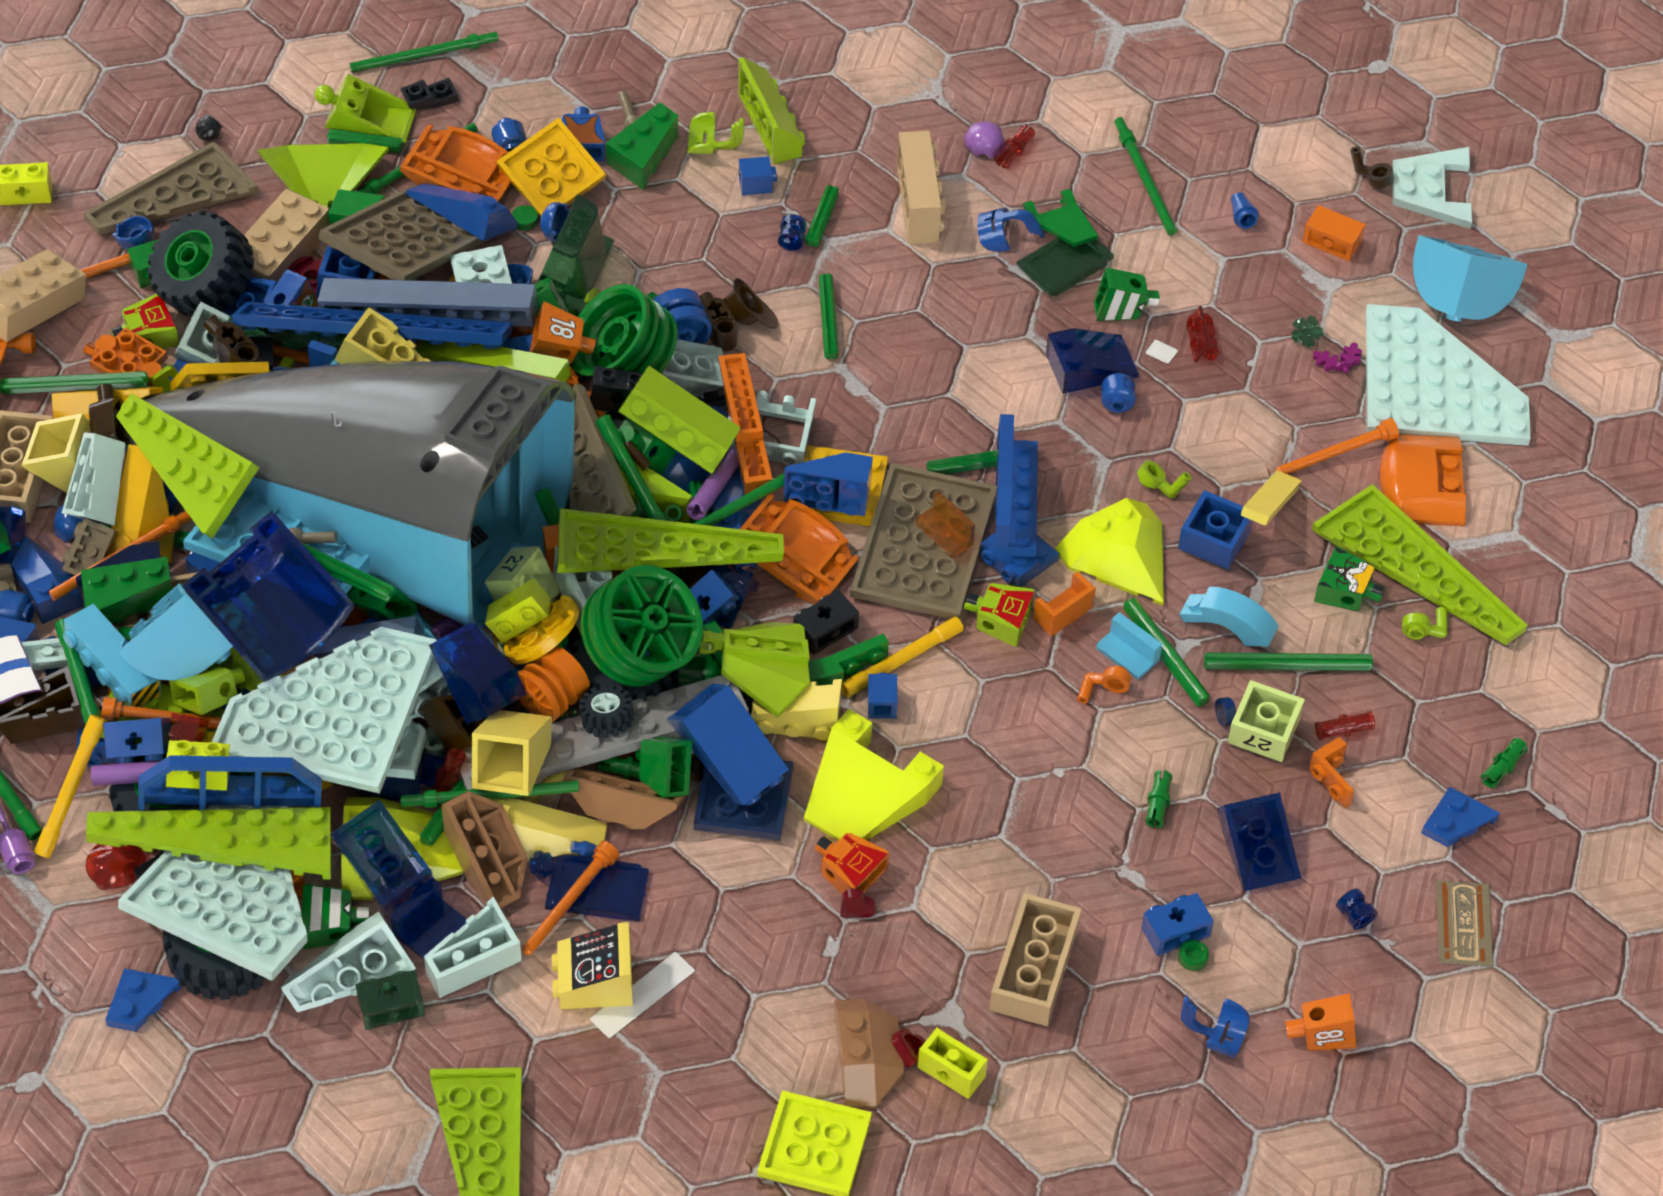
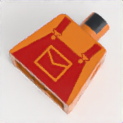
M845 833L837 843L823 836L815 846V851L823 856L821 860L822 876L841 894L847 889L852 888L859 889L865 893L888 869L889 851L852 833Z

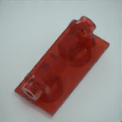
M1200 305L1188 317L1186 323L1190 338V349L1192 350L1195 363L1201 356L1206 357L1208 360H1215L1219 354L1217 340L1213 338L1215 336L1213 318L1208 313H1203L1202 306Z

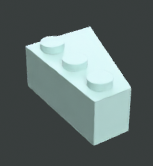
M84 432L62 514L79 519L87 518L97 523L115 526L122 465L125 458L124 442L95 433Z
M494 897L486 902L487 906L475 916L471 915L466 920V924L455 934H449L424 956L426 975L439 998L522 961L520 942Z

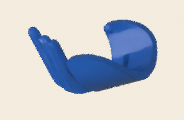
M1004 207L978 215L977 228L979 240L982 246L990 251L1002 252L1010 249L1004 232L1003 223L1005 220H1021L1029 233L1039 235L1041 238L1045 237L1035 216L1026 210L1009 211ZM993 219L995 224V231H993Z
M1185 996L1181 1009V1021L1184 1025L1197 1033L1209 1037L1206 1048L1236 1058L1250 1023V1016L1247 1010L1238 1003L1226 998L1216 1026L1209 1028L1198 1022L1196 1019L1197 1006L1190 1001L1188 996ZM1230 1023L1229 1029L1225 1037L1227 1039H1224L1223 1043L1220 1044L1219 1042L1225 1030L1226 1024Z

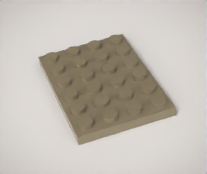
M418 184L401 190L321 229L318 238L328 244L329 247L347 254L351 259L369 266L375 272H379L392 280L412 281L451 261L450 257L454 254L468 252L491 240H480L406 194L407 189L418 186Z
M891 463L851 586L850 597L951 619L956 616L960 619L981 549V542H983L996 498L997 486Z

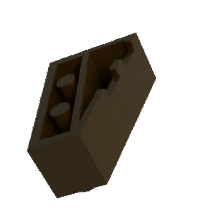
M68 666L38 680L43 691L23 694L0 704V731L11 744L85 728L81 714V705Z
M508 682L482 687L475 691H462L449 696H436L420 707L419 711L450 756L453 757L472 744V732L495 710L518 712L524 706L516 696L513 686Z

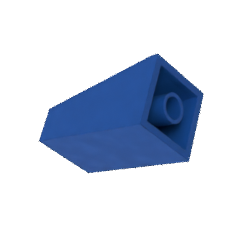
M710 684L667 718L682 739L692 740V751L735 804H746L747 806L753 804L761 797V791L768 786L772 788L784 779L783 774L789 770L729 685Z

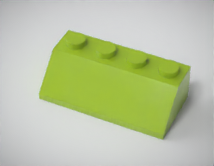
M744 57L738 58V95L772 163L776 164L802 157V146L805 145V137L801 130L798 131L794 114L789 113L785 97L783 95L780 96L776 79L771 78L766 68Z
M650 366L647 367L618 411L710 474L714 472L741 428Z

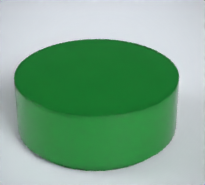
M521 205L512 211V216L518 222L517 229L531 230L537 225L538 213L533 207Z
M1188 940L1180 946L1178 960L1182 967L1190 971H1198L1207 965L1209 950L1204 943L1198 940Z

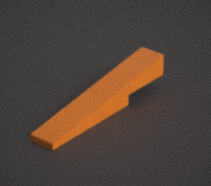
M745 353L718 356L730 421L741 427L734 439L744 493L747 494L773 478L763 440V428Z

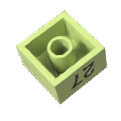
M539 546L511 548L485 580V584L494 602L533 578L551 597V603L561 593Z
M1250 680L1231 723L1228 743L1282 762L1300 721L1305 699Z

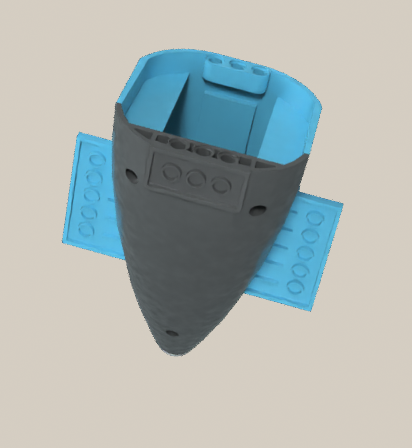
M334 359L330 365L281 369L177 389L142 399L259 467L213 539L202 533L196 525L183 540L184 549L335 606L340 603L352 585L271 548L269 539L274 532L284 534L287 529L292 527L300 528L304 533L336 531L338 534L337 543L306 545L394 585L408 599L470 628L475 624L487 626L485 621L488 605L493 603L494 600L485 584V580L510 549L539 546L544 556L542 527L548 526L537 502L535 493L540 489L549 488L559 510L560 508L566 509L573 482L575 396L571 386L564 381L513 370L504 366L491 367L443 361H367L340 364ZM332 412L336 413V425H340V421H342V426L336 427L334 425V414L333 420H331ZM125 431V435L128 438V444L125 445V454H127L128 445L137 444L129 433ZM479 525L489 538L471 550V531L473 527Z

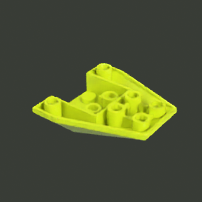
M347 797L343 815L341 875L342 889L350 890L353 900H375L462 875L463 870L444 831L433 846L429 847L420 842L419 834L435 814L434 812L412 806L401 807V803L379 797Z

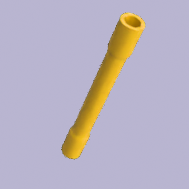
M954 616L935 627L930 633L867 670L853 675L842 682V693L847 698L852 697L868 687V674H888L935 645L943 643L964 630L962 622L958 617Z
M90 714L81 735L79 747L48 822L41 832L34 853L45 858H51L70 805L92 752L103 732V723H106L107 720Z

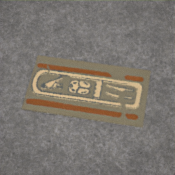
M1436 880L1439 963L1493 967L1489 884Z

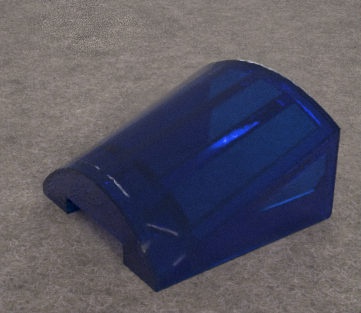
M272 510L249 529L254 535L215 568L208 572L203 567L181 585L263 682L289 671L310 657L339 629L355 606L332 576Z

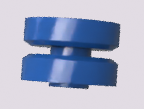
M676 288L667 290L653 299L674 316L678 328V340L705 344L712 333V325L697 292L688 288Z

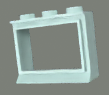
M762 390L758 391L756 402L759 414L805 422L800 447L764 441L768 461L783 463L787 466L803 463L815 417L816 399L811 398L809 409L807 410L794 407L795 399L790 395L784 396L783 404L779 405L768 403V393ZM734 440L730 447H735Z

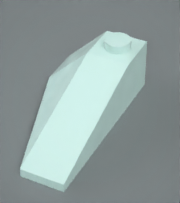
M377 912L349 931L281 985L280 988L295 1010L301 1012L332 1003L334 1000L346 996H356L363 994L362 992L391 986L416 968L381 914Z

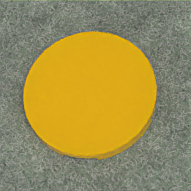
M562 595L560 600L550 604L549 616L505 642L504 653L514 664L529 663L545 655L557 646L572 630L579 617V606L570 596Z

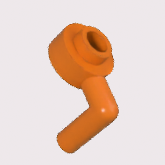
M1122 666L1108 667L1104 673L1088 672L1084 676L1077 701L1087 704L1094 684H1101L1107 690L1114 693H1125L1129 690L1132 676Z

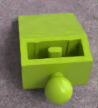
M350 74L346 75L336 94L333 88L326 84L318 86L314 92L315 100L319 104H332L325 128L401 138L403 146L405 145L416 109L409 108L405 100Z
M634 461L660 510L665 512L668 506L677 505L682 510V516L675 522L692 524V518L687 513V506L692 501V495L647 467L645 470H642ZM618 463L633 502L637 505L639 499ZM671 508L668 511V515L670 518L675 519L678 517L679 512L676 508Z

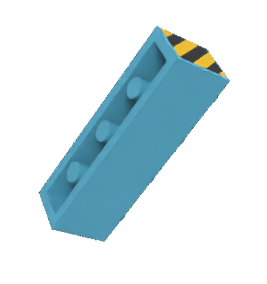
M94 604L64 619V641L70 648L74 647L77 650L84 665L92 667L100 683L104 686L107 685L119 702H123L127 706L142 707L161 696L160 679L152 678L139 672L118 652V648L125 638Z

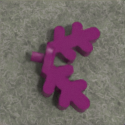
M1353 342L1350 344V348L1348 346L1343 347V353L1340 355L1341 362H1338V355H1333L1332 358L1329 357V351H1324L1323 353L1314 351L1313 359L1316 360V366L1324 365V371L1334 369L1335 371H1344L1347 374L1352 365L1360 364L1362 350L1357 349L1358 344Z

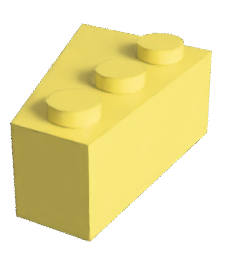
M842 679L833 680V685L817 686L816 681L810 682L809 686L778 718L753 699L751 717L763 734L772 733L788 735L790 737L801 736L828 740L832 727L840 719Z

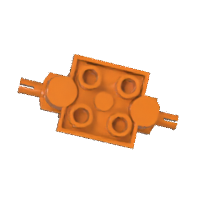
M126 327L116 337L101 335L94 345L87 343L83 348L84 353L93 357L89 362L90 367L99 373L145 371L150 377L147 387H154L151 383V377L162 370L161 365L168 359L165 350Z

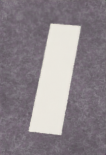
M674 952L632 985L633 1006L604 1007L592 1016L590 1020L610 1039L695 972V970L678 953Z

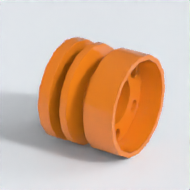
M555 646L548 653L534 660V663L527 664L523 670H520L512 678L513 689L522 705L531 714L551 716L552 723L567 711L568 705H574L584 697L583 695L586 692L590 691V682L582 666L570 653L558 646Z

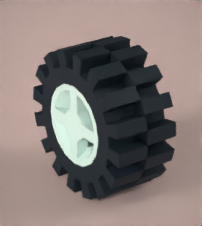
M600 685V690L594 687L590 689L591 694L586 692L583 695L584 699H580L579 708L582 726L584 729L586 728L587 733L591 734L593 732L595 737L603 734V738H609L608 734L612 733L613 737L619 736V730L625 733L627 731L626 726H632V721H634L632 699L628 691L624 692V688L619 686L616 690L615 685H610L609 689H605V685Z

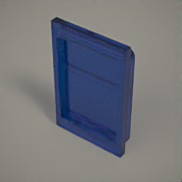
M573 855L555 857L549 890L546 894L545 910H553L591 864L593 858ZM615 861L613 865H608L599 871L567 912L639 922L643 901L646 896L645 891L649 868H642L640 864Z

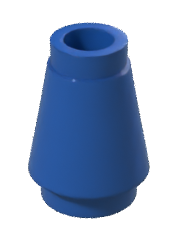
M1235 193L1231 197L1234 222L1243 229H1249L1256 225L1259 212L1244 193Z

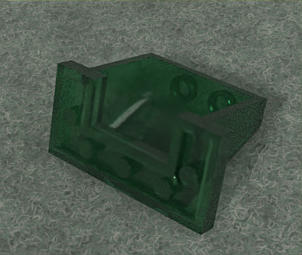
M577 194L537 281L538 283L551 276L570 314L576 317L586 305L585 297L593 289L614 242V239L603 235L598 208L591 200Z

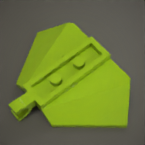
M365 143L284 145L260 149L258 154L291 191L331 208L337 191L339 189L354 191L389 150L385 146Z
M766 622L734 630L723 629V632L720 633L703 630L699 653L712 654L717 650H722L721 674L777 718L809 686L808 662L810 657L808 640L805 639L804 627L801 624Z

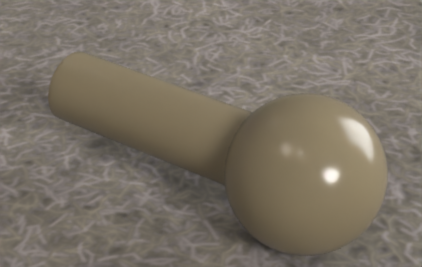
M620 91L617 96L626 118L624 121L625 129L637 120L639 116L634 113L627 91Z
M292 527L284 533V535L304 544L337 543L338 541L336 531L304 533L300 528Z

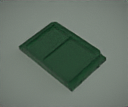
M1057 237L1017 261L1016 265L1051 297L1058 296L1106 267L1107 262L1114 259V254L1098 240L1074 247Z

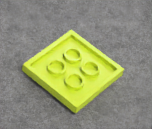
M782 1090L757 1170V1177L834 1196H849L872 1119V1112Z

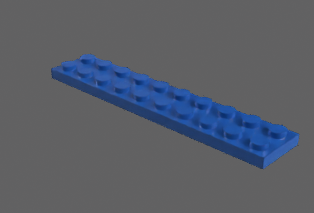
M246 302L232 314V323L241 326L243 330H256L258 327L268 328L270 332H283L284 329L295 330L294 332L297 334H310L311 331L321 332L323 336H337L338 333L349 334L365 311ZM377 312L392 321L399 328L397 332L406 341L411 340L412 342H418V339L429 340L430 344L440 345L445 344V341L456 342V345L461 347L472 346L473 343L483 344L484 348L496 349L499 348V345L502 346L513 330V322Z

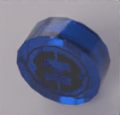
M1230 697L1218 698L1215 702V714L1221 726L1231 725L1236 714L1235 704Z

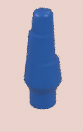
M572 841L570 852L577 853L581 857H593L594 849L597 845L588 841Z

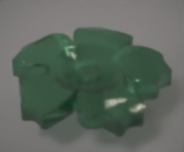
M1309 315L1306 321L1304 318L1295 319L1293 326L1296 329L1292 331V340L1295 343L1301 341L1303 346L1310 348L1315 346L1314 339L1319 340L1324 335V329L1317 327L1319 322L1315 316Z

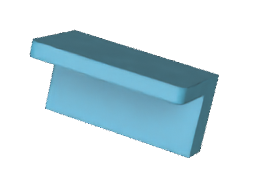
M1119 612L1112 618L1110 632L1097 643L1096 649L1118 666L1124 667L1135 679H1140L1160 661L1163 644Z

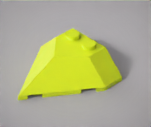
M1125 498L1081 519L1056 546L1055 550L1059 553L1060 559L1070 571H1078L1079 573L1082 571L1096 577V581L1136 596L1140 593L1153 598L1154 603L1163 606L1162 522L1146 503Z

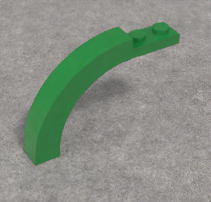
M715 620L704 625L711 632H723ZM883 633L833 655L809 661L810 682L816 681L817 686L833 685V680L842 679L843 682L844 676L854 675L865 667L877 664L888 657V639Z

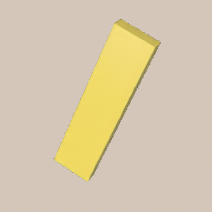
M1276 470L1243 506L1241 515L1264 526L1267 525L1298 491L1302 480Z

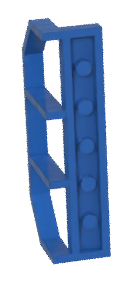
M1000 414L996 448L998 450L994 555L1036 557L1038 441L1014 440V415Z
M170 755L139 775L138 811H145V804L199 805V810H205L206 805L254 806V809H260V806L321 807L322 778L292 757ZM171 771H200V789L166 787V775ZM206 771L255 772V776L229 775L227 791L206 789ZM261 772L290 773L293 776H261Z

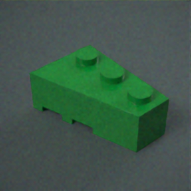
M660 102L606 142L607 165L644 190L649 177L658 169L662 157L665 158L678 138V114Z
M167 557L81 570L85 608L94 604L110 623L115 622L116 625L124 622L125 617L140 611L143 614L152 610V607L173 589Z

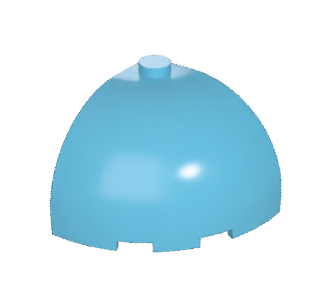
M1419 235L1414 251L1413 273L1417 289L1424 301L1432 308L1446 313L1445 318L1461 322L1462 318L1474 320L1489 318L1505 308L1520 288L1528 264L1502 255L1484 252V250L1475 247L1462 246L1447 240Z
M179 583L152 607L151 614L153 616L148 621L142 618L129 632L131 640L129 642L126 639L123 640L118 648V652L139 672L156 679L179 680L201 673L214 662L217 664L222 663L230 656L231 652L229 650L233 645Z

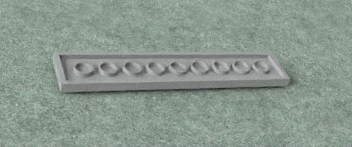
M720 675L661 692L655 697L653 695L646 696L647 701L643 699L632 700L634 713L632 726H626L627 731L625 733L619 730V736L613 737L612 733L608 734L609 738H603V734L595 737L593 732L591 734L587 733L586 728L584 729L582 726L581 715L552 723L551 746L537 779L640 750L643 739L656 737L682 738L667 718L712 683L729 685L748 713L749 709L739 688L726 677ZM472 746L454 755L466 790L473 789Z

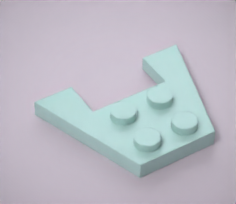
M1469 147L1393 160L1392 205L1471 229V203L1446 202L1444 171L1468 172L1470 167Z

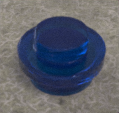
M535 851L533 857L530 858V870L539 880H544L547 876L553 874V859L549 852Z

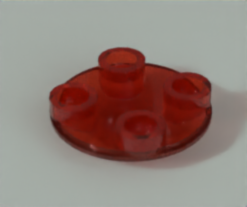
M97 844L89 852L85 866L89 878L95 883L96 887L100 890H107L109 888H121L134 884L133 869L145 863L146 858L142 848L135 845L114 847Z

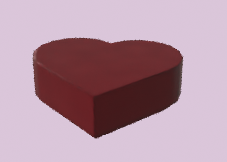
M855 888L847 889L843 892L840 917L869 918L875 914L876 903L873 898L865 896L861 890Z
M905 1028L895 1032L892 1035V1043L907 1068L918 1062L919 1049L926 1042L923 1037L918 1034H912L911 1031Z

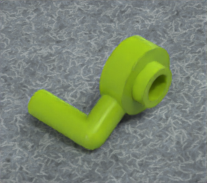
M1150 460L1145 461L1137 470L1139 481L1142 485L1148 488H1158L1170 499L1175 498L1192 480L1189 473L1183 472L1170 485L1165 480L1166 474L1157 463Z
M1438 607L1436 609V625L1430 624V618L1422 613L1405 615L1402 619V633L1414 640L1422 639L1427 635L1445 638L1447 636V609L1445 607Z

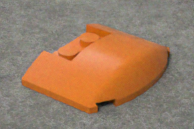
M427 125L400 166V171L418 185L426 183L495 198L499 203L511 182L497 166V161L505 156L508 151L498 146L494 141L466 129L447 126V130H432L433 125Z
M1399 434V438L1387 444L1380 464L1381 491L1416 524L1465 526L1466 493H1464L1463 450L1460 438Z
M768 494L740 529L783 534V560L780 562L756 564L797 592L796 597L816 604L823 596L831 595L856 564L858 557L856 554L852 557L847 546L848 540L824 516L791 499H789L788 503L773 500L775 495Z

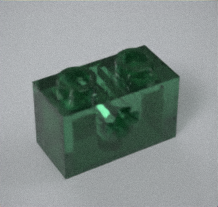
M415 970L408 972L398 971L391 976L378 979L369 978L362 983L355 984L365 1030L425 1016L423 998Z

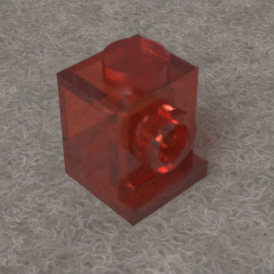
M172 713L171 718L176 719V723L170 728L168 741L187 740L189 742H204L209 720L182 713Z

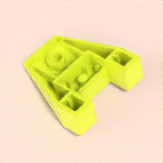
M848 709L831 729L804 815V821L837 841L845 833H852L865 840L870 839L926 805L943 783L944 765L922 752H919L903 771L866 749L871 743L872 722L851 709Z

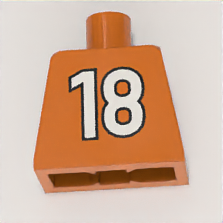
M544 302L535 317L530 352L568 359L570 364L573 362L578 351L591 355L596 340L582 335L584 322L581 318Z
M1350 993L1303 1003L1301 1005L1303 1018L1285 1020L1287 1039L1305 1036L1307 1049L1310 1051L1356 1048L1355 1020Z

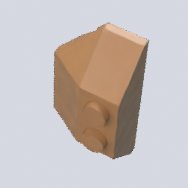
M578 767L570 769L563 780L579 781V792H572L571 794L587 816L595 817L598 821L604 823L616 822L624 824L626 828L634 830L645 829L675 811L684 799V796L663 798L644 782L623 779L620 776L593 770H583Z
M466 791L442 804L444 833L474 891L485 903L494 897L500 909L521 897V887L528 857L503 805L470 791Z
M864 998L834 1000L845 1106L860 1110L876 1109L882 1102V1099L904 1074L903 1060L892 1043V1035L899 1031L898 1016Z

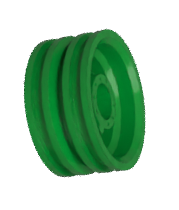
M619 284L609 287L595 296L578 316L584 322L582 335L596 340L592 354L588 355L578 351L573 362L570 364L576 372L591 381L594 366L643 374L647 367L650 366L662 374L676 348L678 338L676 320L667 309L633 285Z
M640 565L625 570L596 589L589 596L582 610L581 635L591 660L606 676L627 686L640 687L657 682L687 664L694 657L701 644L703 621L699 605L693 593L680 578L668 570L657 566ZM620 604L623 610H617V605ZM646 650L649 651L650 657L644 655Z

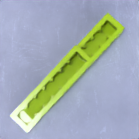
M422 340L416 348V351L422 358L430 359L431 361L462 362L491 367L504 366L513 370H520L564 382L571 375L568 359L500 346L496 349L484 348L483 344L472 343V346L461 347L457 346L456 342L445 341V344L435 345L430 344L429 340Z

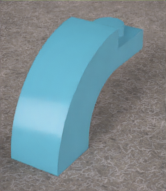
M1209 586L1206 594H1190L1179 614L1183 622H1208L1224 626L1234 632L1244 646L1268 647L1279 627L1275 619L1261 605L1238 592L1220 587Z

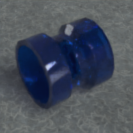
M796 214L785 215L780 223L781 231L778 235V244L788 251L799 250L804 243L803 234L806 231V221L803 217Z
M1359 888L1348 891L1336 903L1337 909L1341 914L1347 915L1348 922L1354 930H1360L1369 925L1378 913L1372 904L1366 903L1365 895Z

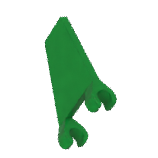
M1070 189L1060 191L1062 196L1060 204L1062 207L1038 214L1033 201L1023 203L1024 209L1035 216L1042 229L1074 247L1098 239V234L1076 203Z

